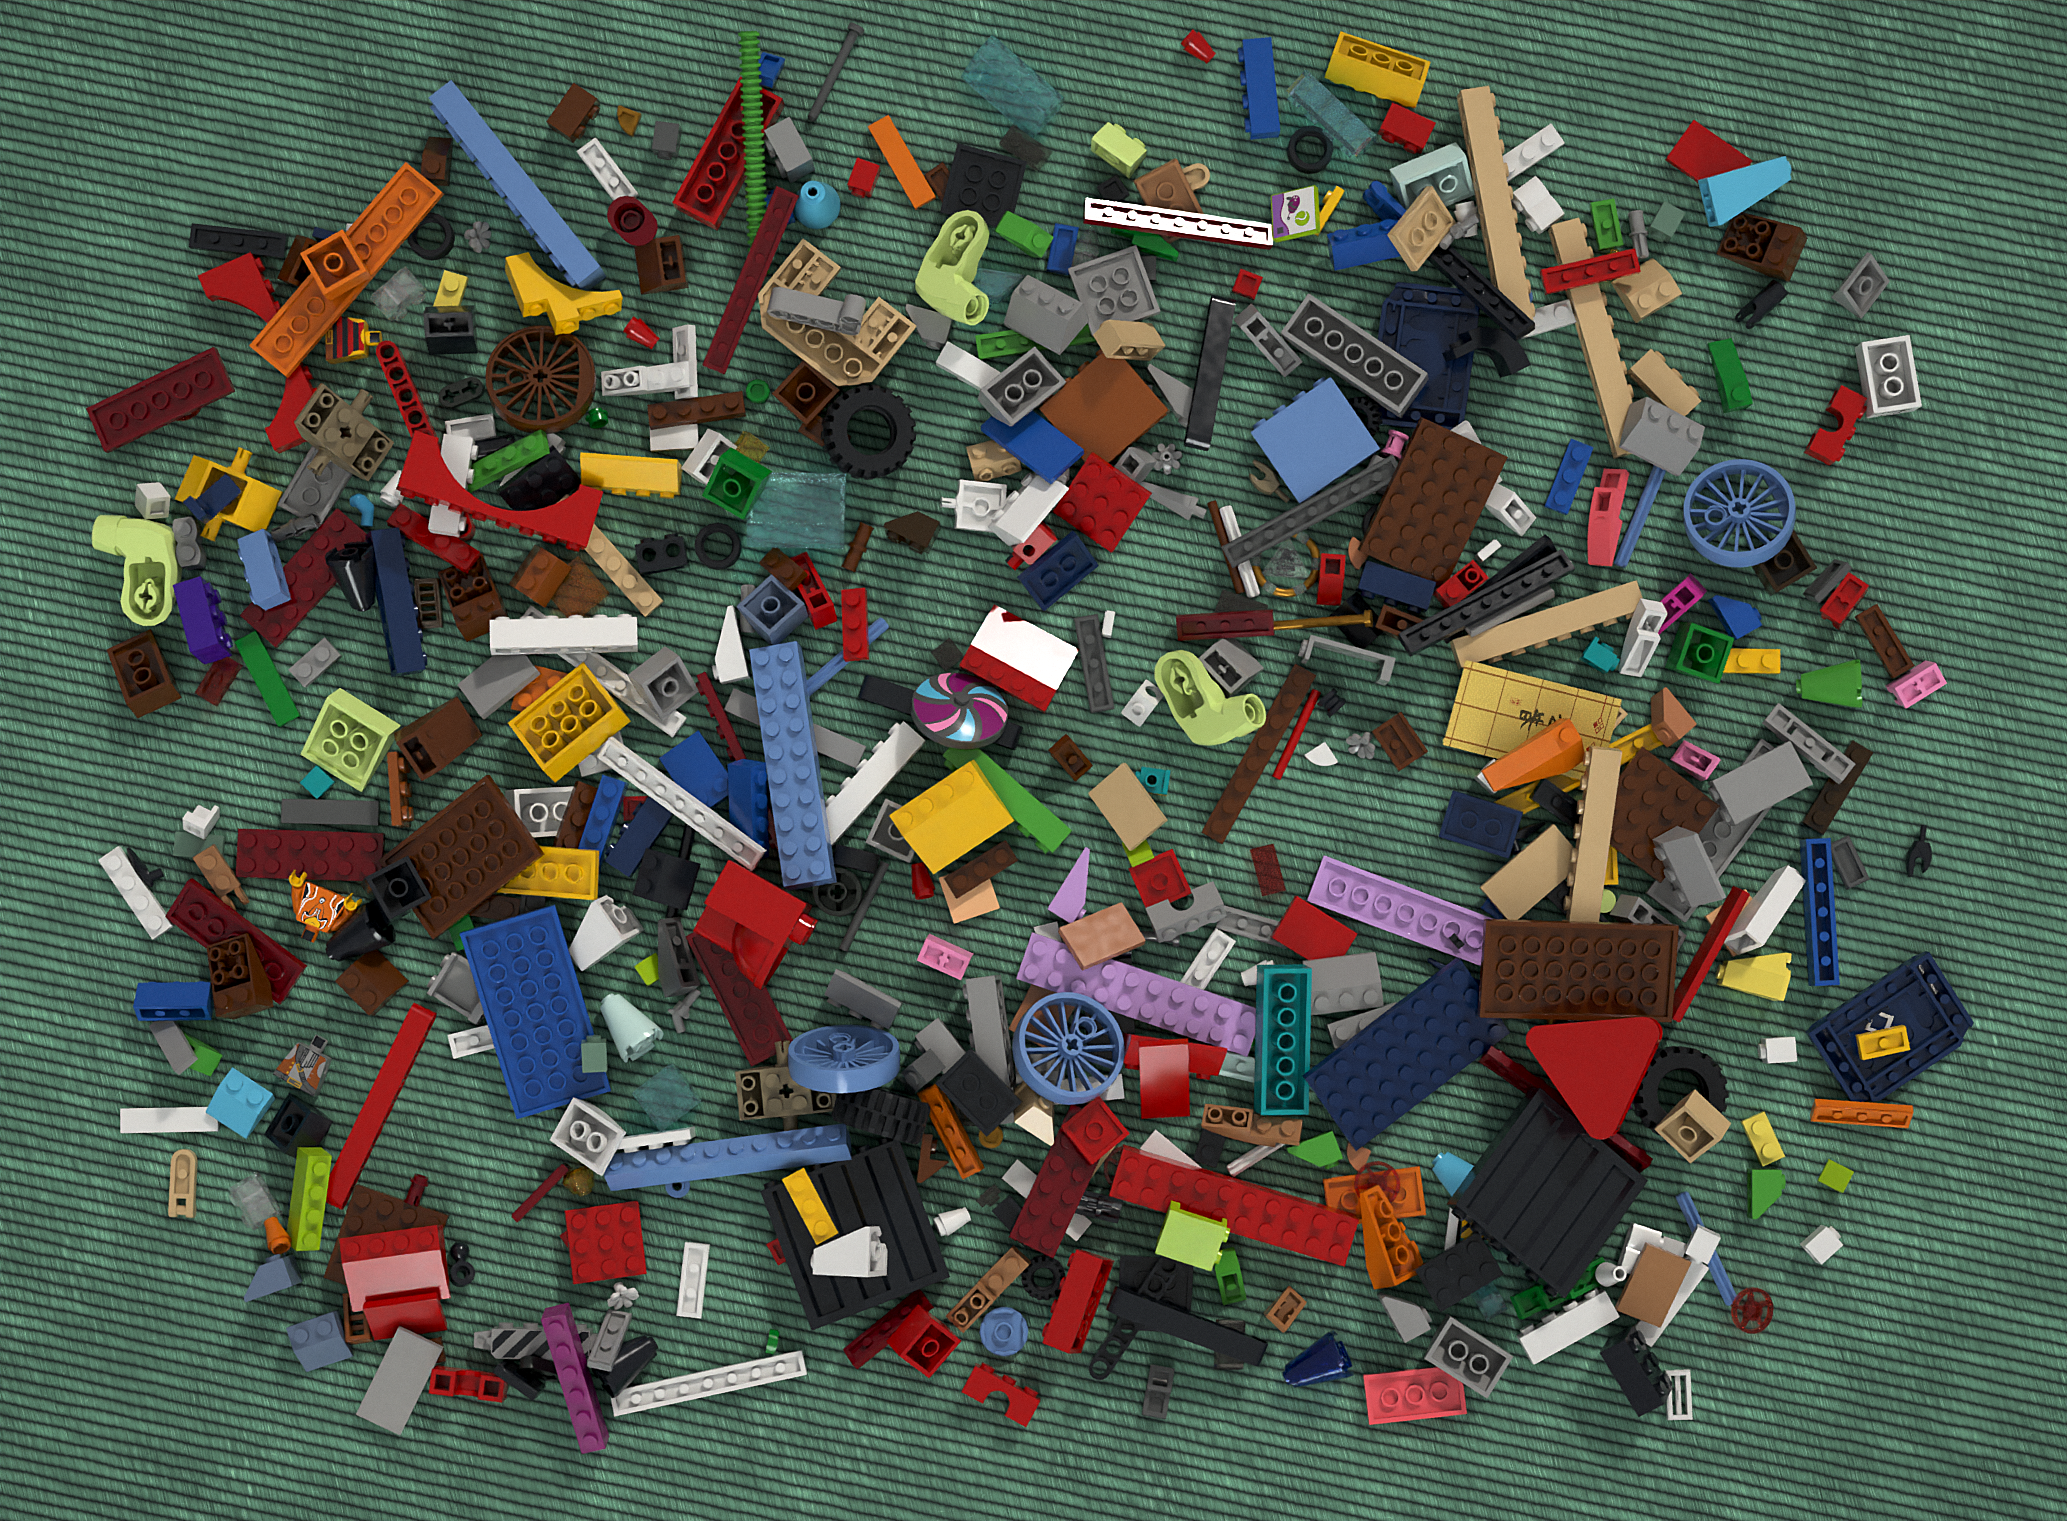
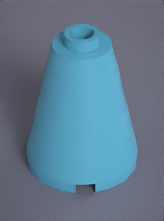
M809 181L796 192L799 197L793 211L799 222L807 228L817 230L827 228L837 219L841 207L840 198L835 189L829 184Z
M1441 1152L1432 1161L1434 1165L1432 1171L1451 1197L1474 1167V1165L1450 1152L1446 1154Z

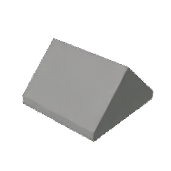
M1867 252L1859 259L1831 298L1862 319L1890 280L1872 254Z

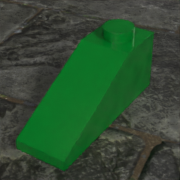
M1732 338L1708 343L1723 413L1747 409L1753 404L1748 380Z

